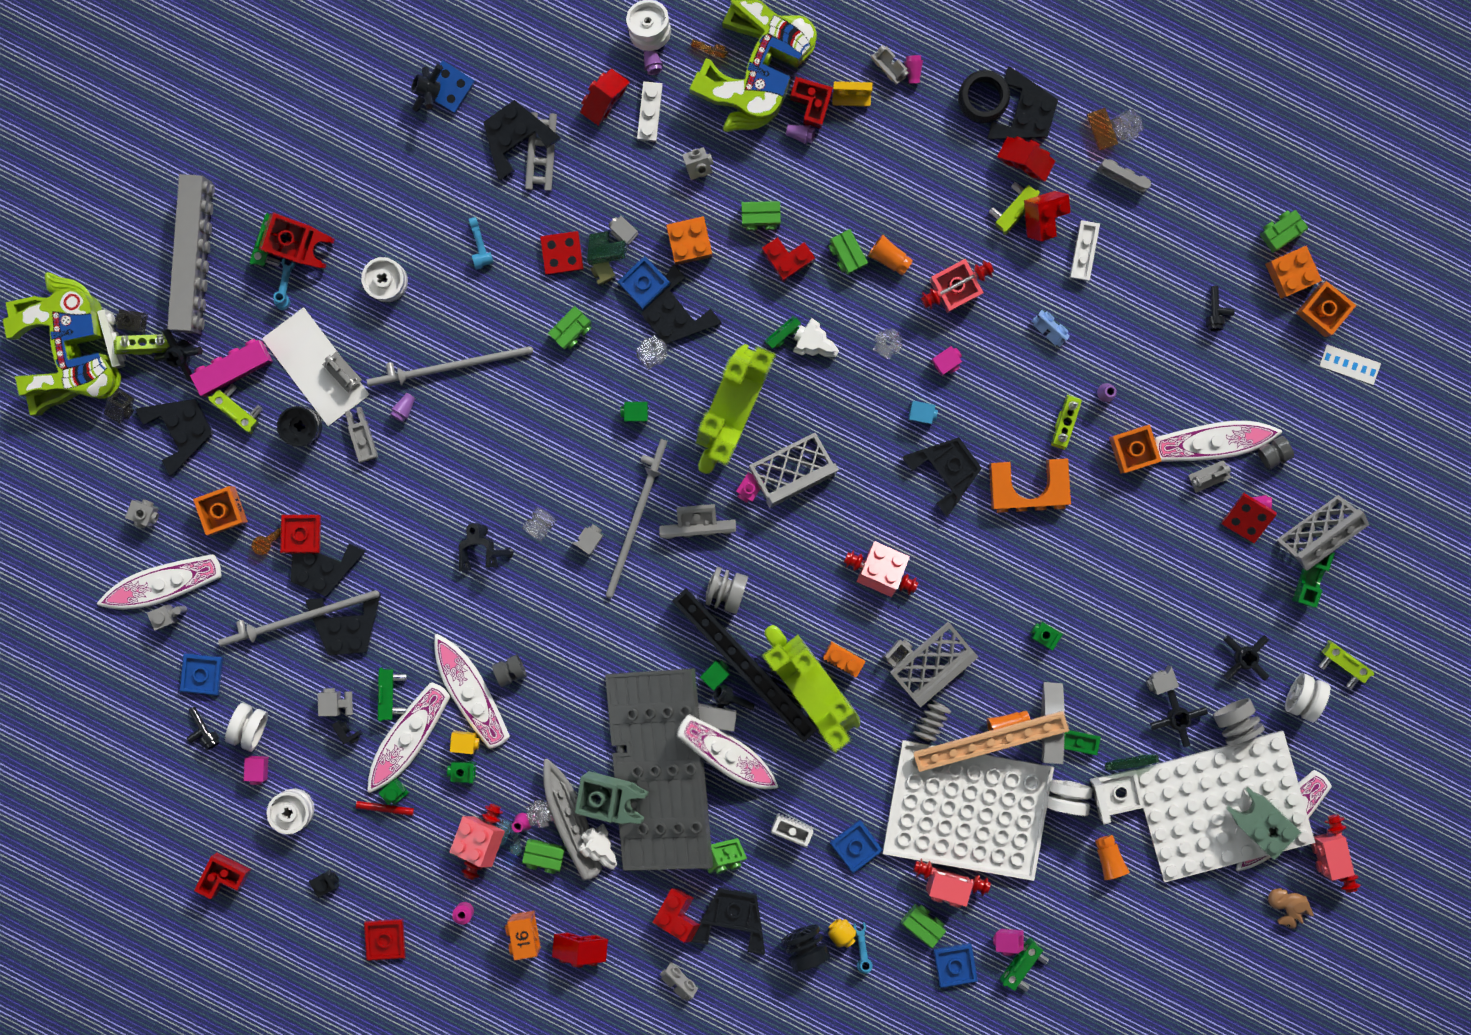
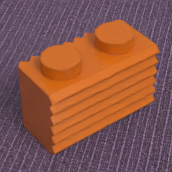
M832 641L823 654L824 660L837 666V668L840 667L841 670L843 669L844 672L846 671L854 677L858 676L865 664V660Z

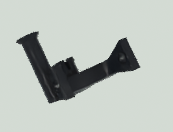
M471 523L466 529L467 540H463L459 544V571L471 570L467 550L473 545L481 544L486 547V568L498 567L496 557L512 558L513 549L507 547L506 549L494 550L493 540L487 537L484 538L488 533L487 526Z

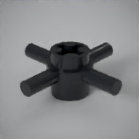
M436 64L431 75L429 68L423 67L422 76L417 74L414 77L411 92L419 95L412 106L414 111L418 112L424 101L426 109L431 110L433 108V100L437 98L440 91V82L436 80L443 70L442 65Z
M162 329L169 347L166 353L155 354L154 360L156 362L166 360L172 367L180 366L187 381H191L190 375L192 372L187 362L191 356L202 354L203 349L201 347L193 348L191 343L186 340L176 342L169 329Z
M1230 635L1223 639L1235 651V664L1223 675L1228 681L1241 668L1253 669L1264 681L1268 679L1269 675L1258 665L1259 655L1257 653L1269 641L1267 636L1263 635L1252 647H1241ZM1247 651L1248 653H1250L1248 655V659L1250 660L1248 664L1246 661L1242 660V656L1247 654Z
M1175 690L1167 691L1172 709L1168 712L1167 718L1151 722L1150 727L1152 730L1170 726L1178 730L1183 747L1190 746V741L1186 728L1191 724L1192 718L1208 714L1207 709L1203 707L1188 712L1185 708L1179 707ZM1175 715H1183L1184 718L1180 719V724H1177L1176 719H1174Z

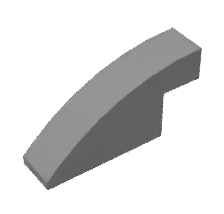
M1043 682L1041 717L1064 711L1063 683ZM1064 733L1040 739L1043 741L1041 761L1043 763L1063 764Z
M698 703L701 721L717 729L734 731L737 710L721 709L716 705Z

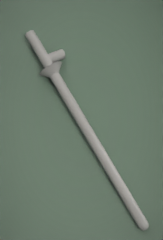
M529 346L405 372L397 367L398 373H395L394 364L390 362L386 363L388 375L367 379V385L370 387L400 380L402 386L405 380L409 378L533 353V348Z
M660 439L654 458L646 455L641 457V462L651 465L650 469L645 468L648 476L606 592V597L609 599L614 595L654 479L662 474L657 471L668 442L667 440Z
M374 590L261 627L253 628L247 625V631L244 620L236 622L238 634L219 639L218 643L220 647L248 638L254 643L257 635L379 597V592Z

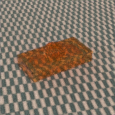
M1106 108L1086 115L1099 151L1119 144Z

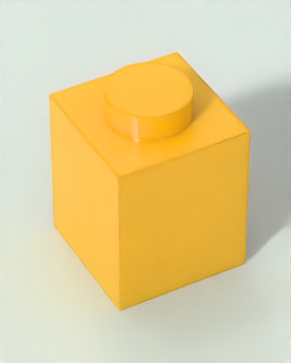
M453 731L450 752L474 754L475 750L479 749L480 738H477V733Z

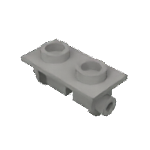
M882 45L876 53L870 56L875 64L896 85L909 74L907 67L899 59L895 63L892 62L896 56L887 46Z
M337 352L325 358V362L322 365L348 393L362 381Z
M1222 460L1188 476L1195 493L1231 478L1229 474L1231 469Z
M672 962L669 963L666 970L664 969L659 974L661 979L670 988L674 984L677 985L673 991L682 1000L688 1001L690 998L692 999L698 990L694 982L689 980L681 972L680 968Z

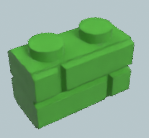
M780 201L742 202V228L746 227L747 231H756L758 227H765V230H777V227L781 226Z
M1287 210L1278 216L1280 219L1274 224L1271 221L1262 227L1264 231L1260 233V236L1272 253L1308 229V226L1296 210L1291 213Z
M851 229L830 239L828 248L833 256L836 255L839 259L837 265L842 273L845 272L846 275H849L868 264Z
M574 306L548 334L564 350L567 348L571 350L578 343L576 339L581 334L585 336L592 329L590 327L592 322Z
M528 839L522 864H526V868L536 870L537 867L545 868L547 873L556 874V871L560 872L566 847Z
M914 904L902 918L901 924L932 949L945 934L946 930L943 927L945 923L938 917L933 919L928 915L930 911L923 905L917 906Z

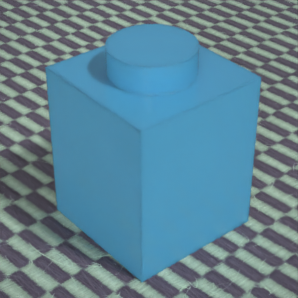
M912 401L908 421L931 425L932 421L937 419L938 410H935L936 405Z

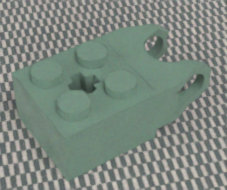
M588 771L580 779L575 813L610 823L641 824L644 821V816L633 810L630 801L631 799L645 798L648 796V791L640 788L633 782Z
M1247 786L1245 790L1251 798V807L1244 812L1237 811L1229 805L1226 809L1232 814L1235 823L1275 860L1302 832L1263 795L1253 792ZM1271 827L1273 829L1275 828V832L1273 834H1270L1269 831Z

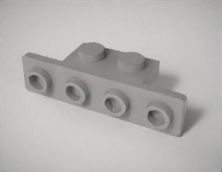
M715 504L677 507L678 524L659 526L660 538L666 539L679 536H709L715 533L730 534L736 532V520L716 521Z

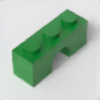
M1334 552L1307 571L1304 568L1302 569L1292 599L1293 602L1317 608L1322 594V589H1320L1321 579L1324 573L1330 569Z

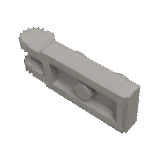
M1104 159L1098 167L1099 172L1141 193L1146 192L1151 187L1152 181L1149 178L1147 179L1144 175L1140 177L1135 175L1134 171L1118 166V163L1114 160Z
M362 407L357 408L360 422L354 424L353 415L350 410L345 411L349 425L348 430L359 463L378 458Z

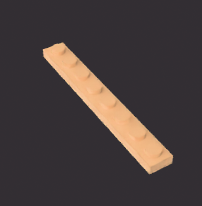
M1064 711L915 751L914 757L918 770L921 772L1068 732L1069 727Z

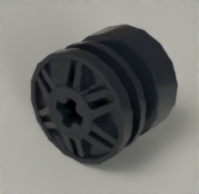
M293 406L285 409L280 414L277 421V432L286 444L291 446H307L314 443L320 437L322 420L319 414L312 408ZM302 422L306 427L300 431V427H297V424Z
M816 924L798 928L781 939L783 946H787L785 948L786 953H794L789 958L794 972L814 968L831 957L825 943L817 944L823 939V936L819 933L820 928Z

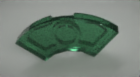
M1157 754L1115 759L1105 763V770L1145 766L1159 762V757Z

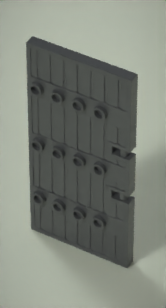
M695 668L605 674L611 744L617 747V752L612 753L614 777L633 782L640 788L648 791V796L645 798L631 799L630 801L633 810L644 816V821L641 824H619L623 871L704 869L713 867L704 761L701 756L677 736L679 727L686 716L691 715L700 720ZM624 745L627 746V752L624 750Z

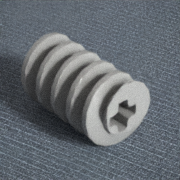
M932 700L934 704H927L930 708V711H924L927 718H920L924 724L916 725L920 731H913L915 735L929 742L930 740H937L933 735L940 734L937 727H944V724L940 721L948 719L944 713H951L948 707L935 700Z

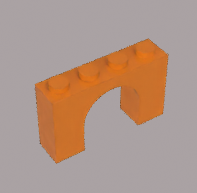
M1068 458L1046 460L1047 485L1044 492L1034 499L1023 498L1015 492L1012 486L1010 462L989 463L991 508L997 509V513L1008 512V508H1016V512L1027 511V507H1035V511L1047 510L1046 506H1054V509H1066V505H1071Z

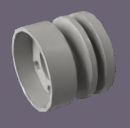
M717 567L707 587L705 605L710 606L712 598L717 599L714 608H718L721 601H724V611L737 614L748 576L736 573L733 579L730 580L728 579L729 570L726 569L724 577H721L719 575L722 568Z
M1249 698L1230 703L1213 714L1219 728L1228 727L1222 732L1223 737H1227L1225 741L1228 746L1247 742L1265 729L1263 724L1259 723L1260 718L1258 716L1250 717L1256 710Z

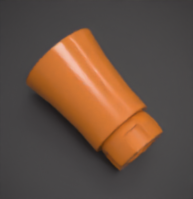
M883 234L868 254V257L877 260L893 271L896 270L900 275H904L913 261Z
M1027 711L986 719L989 731L1031 720Z
M1113 835L1095 840L1104 880L1115 879L1130 873Z

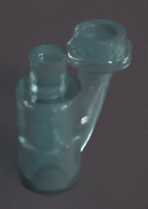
M501 818L498 828L504 830L505 833L499 849L501 845H505L510 833L513 845H510L509 852L520 856L524 850L520 848L519 833L513 831V822Z

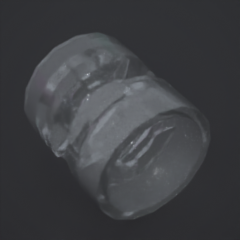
M537 506L531 514L532 519H527L522 529L542 542L548 534L547 529H551L557 522V519Z

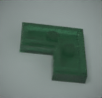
M608 231L589 234L588 264L593 265L625 259L627 251L625 240L609 243L610 235Z

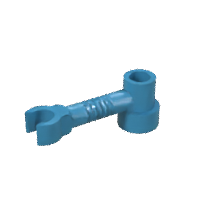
M474 217L470 218L469 222L479 253L471 256L475 269L478 270L494 262L491 252H486L477 218Z
M282 259L283 273L279 291L273 296L274 304L279 310H286L290 306V299L286 291L290 273L296 265L294 262L289 266L285 265L286 259Z
M863 922V929L858 931L854 923L853 928L856 930L860 952L857 969L860 973L867 974L872 970V962L868 959L864 932L866 924ZM864 962L868 963L866 970L862 968Z

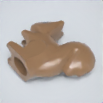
M1281 888L1273 889L1268 895V902L1271 907L1278 910L1285 909L1287 912L1286 915L1277 920L1278 924L1294 929L1297 926L1296 919L1303 924V914L1307 913L1309 916H1314L1306 895L1288 894L1287 890H1282Z

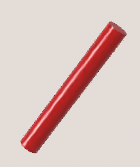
M362 801L356 802V809L409 816L414 815V808Z

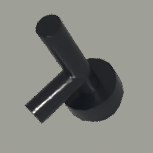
M1211 286L1212 316L1206 318L1208 331L1224 330L1226 320L1224 316L1219 315L1234 316L1235 314L1233 308L1219 307L1218 286Z
M719 685L714 690L713 698L719 707L734 703L749 710L754 709V703L733 695V690L729 686Z
M192 707L188 711L199 729L187 737L188 742L193 743L203 736L199 740L202 748L210 750L220 743V737L216 731L209 732L196 707Z

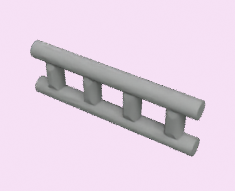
M531 112L535 117L538 118V113ZM549 114V120L539 119L556 133L557 114ZM536 133L528 138L525 189L533 190V184H543L544 191H552L555 144L547 148L546 158L535 157L536 146H544L540 138H536ZM534 165H546L545 177L534 176Z

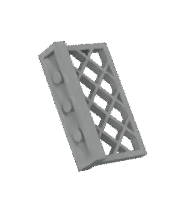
M816 433L749 465L751 473L767 499L766 503L769 508L835 476L839 471L836 463L833 464ZM813 439L817 445L816 451L806 449V442ZM797 449L801 451L799 460L789 457L790 450ZM803 452L814 455L812 464L801 460ZM816 456L824 458L827 465L823 467L814 465ZM774 458L785 459L782 468L772 465ZM787 460L798 463L795 472L785 469ZM800 464L811 467L809 474L803 475L798 473ZM760 465L768 467L766 476L758 474L755 468ZM770 469L781 471L779 480L768 477ZM783 473L794 475L793 482L789 484L782 482ZM767 481L778 484L775 491L768 492L765 487Z
M1337 495L1278 538L1277 542L1297 559L1307 571L1369 526V523L1362 510H1357L1341 496ZM1336 504H1342L1341 509H1332ZM1352 513V514H1351L1350 516H1348L1346 519H1343V518H1344V514ZM1340 514L1339 519L1330 520L1331 515ZM1326 515V520L1317 521V518ZM1329 525H1336L1332 529L1328 530ZM1315 526H1324L1323 531H1315ZM1305 527H1311L1310 532H1301V530ZM1321 536L1320 538L1312 542L1313 537ZM1302 537H1309L1308 542L1299 543V540ZM1295 538L1294 543H1285L1288 539ZM1298 548H1304L1302 551L1297 553Z
M947 622L890 673L921 708L974 662L978 656L954 627ZM950 629L952 632L951 640H942L943 634ZM932 643L938 644L937 652H928V647ZM942 644H950L949 653H941ZM955 644H962L965 647L959 653H953ZM917 656H923L922 665H913L914 659ZM927 656H936L935 665H926ZM940 656L949 657L948 663L939 665ZM902 669H908L907 678H900L897 674ZM913 669H921L920 678H911ZM925 669H934L933 676L924 678ZM911 682H920L919 688L912 692L910 690Z

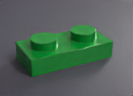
M792 316L765 339V343L772 349L774 347L778 348L784 343V338L787 335H793L798 331V326L801 322Z
M1069 730L1064 733V749L1097 755L1101 736Z

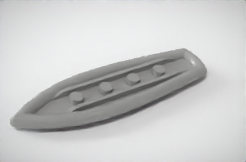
M544 759L543 781L550 813L581 878L585 881L590 880L602 871L599 860L593 861L590 857H584L579 851V847L584 842L582 835L590 829L586 816L575 813L577 795L565 775L549 759Z

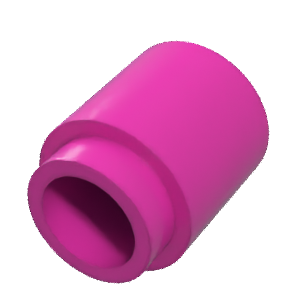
M468 902L459 903L453 911V920L460 925L467 924L474 915V908Z

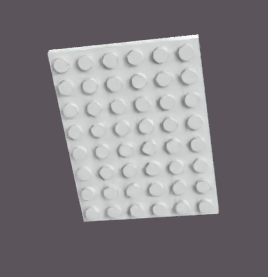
M1284 731L1256 737L1241 744L1226 745L1136 769L1145 807L1143 810L1164 882L1268 855L1235 823L1232 814L1226 809L1229 805L1237 811L1244 812L1251 807V798L1245 790L1247 786L1253 792L1263 795L1302 832L1284 851L1315 843ZM1271 827L1269 829L1270 834H1273L1275 832V828L1273 829Z
M902 740L882 853L919 861L922 858L925 862L931 861V863L1034 881L1054 767L984 754L919 772L914 752L935 745Z

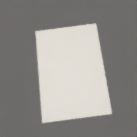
M304 307L262 338L327 426L344 415L345 411L350 410L369 396L361 382L348 393L322 365L325 362V358L329 355L332 356L337 350Z

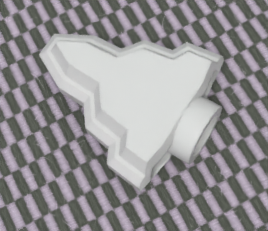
M813 318L810 319L806 327L801 325L794 337V340L798 342L793 352L799 355L809 354L814 356L820 354L824 357H836L839 352L835 344L827 339L826 332L820 328V323Z
M602 824L596 829H588L582 835L584 842L579 847V851L584 857H590L593 861L599 860L604 867L611 870L617 866L615 854L611 850V841L608 838L609 832Z

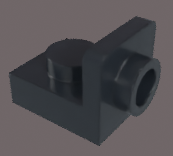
M342 720L331 725L343 745L347 742L350 745L360 739L358 735L362 734V731L359 730L351 735L349 733L351 731L349 725Z
M331 869L309 881L318 898L340 886L337 874L335 872L332 873Z

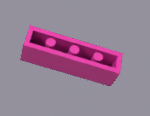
M252 339L245 343V347L229 351L228 356L213 359L211 365L196 368L194 370L195 373L191 374L190 377L200 396L206 397L218 389L220 390L272 363L273 361L263 341Z

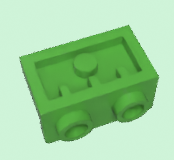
M738 838L711 844L713 867L708 869V873L716 872L721 874L727 871V869L733 871L742 866L741 863L747 857Z

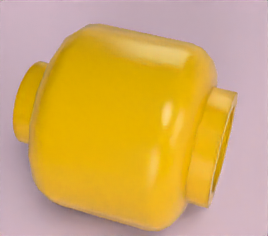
M839 918L828 927V936L837 947L845 946L848 948L855 942L856 930L848 920H841Z

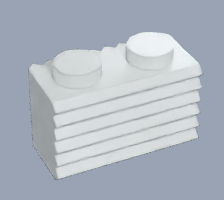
M778 813L772 825L771 833L807 848L813 834V828Z

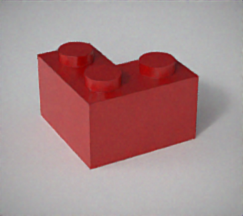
M612 68L606 74L603 72L597 82L594 80L589 86L588 90L590 93L582 100L581 104L583 107L580 113L599 126L608 117L613 105L624 95L630 81Z
M799 77L795 78L790 100L808 105L803 124L822 128L833 87Z
M1018 136L1015 138L1007 137L997 156L1007 166L1021 169L1031 178L1046 181L1055 163V160L1050 157V153L1041 149L1039 143L1033 140L1027 142Z
M1052 191L1024 200L1027 238L1042 242L1057 237L1055 218L1071 213L1069 194Z
M778 237L762 247L763 254L782 282L815 261L814 255L805 242L789 253Z
M215 853L210 857L194 891L209 899L217 896L222 884L237 891L243 887L251 869L219 853Z
M679 888L671 889L653 923L682 942H691L700 924L687 917L685 913L694 898Z
M569 932L554 934L552 957L559 959L561 963H571L572 967L581 968L584 964L597 966L598 963L606 962L608 939L598 935L578 936Z

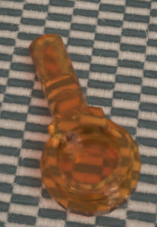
M695 39L691 42V47L704 50V52L725 59L726 54L729 52L725 50L726 46L715 44L712 47Z
M281 527L267 537H256L251 544L252 550L258 555L267 554L271 549V543L281 536Z

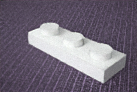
M643 81L637 140L657 142L662 83Z
M1080 221L1070 278L1084 281L1090 280L1100 227L1099 223Z
M108 310L97 311L111 365L114 368L125 367V354L117 355L114 352V340H116V336H120L115 331V317Z

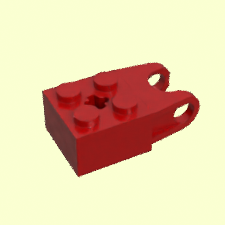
M270 213L258 250L294 263L325 269L327 264L322 263L314 256L313 248L318 242L334 244L335 239L307 224L276 213ZM286 233V237H289V240L283 243L280 236Z

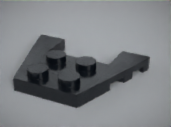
M1008 66L1004 79L1008 86L1020 89L1021 94L1011 127L992 122L987 140H1006L1007 137L1015 138L1016 136L1023 139L1047 138L1058 99Z
M515 100L484 121L493 162L500 181L515 172L505 154L534 133H537L546 148L562 139Z
M675 264L665 276L671 285L644 309L641 314L665 345L721 324V321L711 309L694 321L670 290L685 279Z
M196 399L135 409L143 425L160 417L165 422L179 449L177 453L162 460L170 476L174 475L189 460V457L214 434Z
M959 437L901 457L911 471L926 460L930 461L951 489L949 494L936 503L946 517L950 515L953 508L982 469Z
M348 544L342 561L322 553L292 554L290 582L328 596L345 574L356 564L358 559L363 556L366 550Z
M379 593V597L363 602L364 615L326 618L324 614L312 618L328 655L368 652L381 593ZM324 598L305 600L309 611L325 606Z
M719 887L699 923L700 926L691 942L708 945L711 925L751 932L747 951L765 955L757 894Z

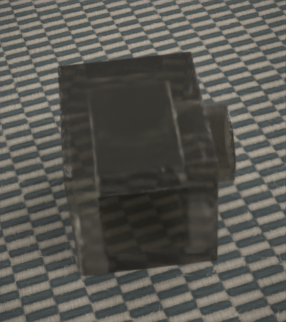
M119 309V314L115 318V324L117 329L145 333L148 314Z
M117 389L107 399L104 415L121 424L125 419H129L132 416L135 398Z

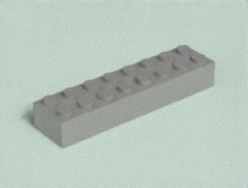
M179 174L167 329L178 333L201 334V330L204 329L205 325L202 315L206 309L204 292L207 291L208 284L205 276L209 270L207 253H210V242H208V237L212 232L210 215L213 214V204H211V197L214 196L215 187L212 185V181L200 175Z

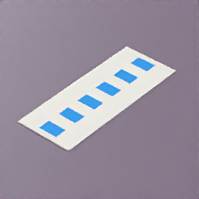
M1330 345L1326 346L1320 363V367L1374 385L1381 365L1379 362Z

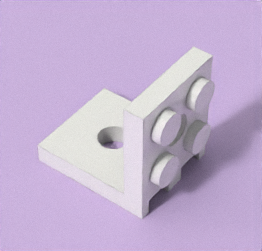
M1135 769L1090 779L1098 816L1103 824L1111 822L1110 815L1145 808ZM1120 787L1126 789V795L1122 798L1116 796V790Z

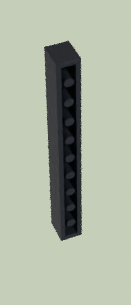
M687 587L672 600L803 742L818 730L817 726Z

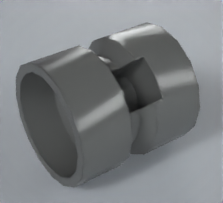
M1284 436L1274 439L1272 445L1267 443L1257 449L1262 463L1268 470L1279 466L1280 461L1285 462L1294 458L1293 449Z
M518 654L507 658L506 662L500 661L492 665L495 677L501 687L511 684L513 679L518 681L527 677L524 665Z

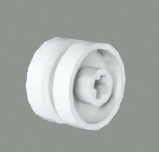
M643 0L637 2L629 9L626 21L630 39L637 48L653 51L660 49L668 42L671 28L668 12L663 4L655 0Z
M379 257L371 260L362 272L361 282L364 290L370 296L382 302L398 300L408 287L406 271L400 264L389 258ZM385 277L388 279L386 283L383 282Z
M1301 673L1289 690L1285 710L1296 716L1301 713L1303 719L1315 722L1327 704L1330 695V685L1321 680L1314 682L1313 677Z
M240 703L228 725L225 742L234 746L241 742L242 749L252 752L264 732L268 720V712L261 709L253 712L252 706Z
M1051 780L1050 791L1060 796L1048 797L1047 808L1068 814L1089 815L1090 804L1082 800L1092 798V787L1073 781Z
M296 788L287 789L273 797L268 804V822L279 833H296L307 826L313 819L315 811L314 802L310 795L303 790Z

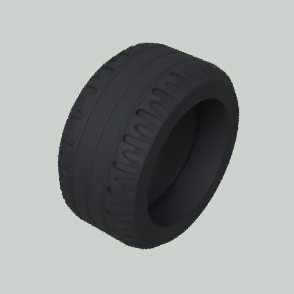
M979 70L970 74L962 83L958 93V103L961 111L968 119L977 123L995 121L1004 113L1010 101V89L1005 79L998 73L989 70ZM987 82L998 90L1000 102L994 110L982 112L971 105L968 99V91L973 84Z

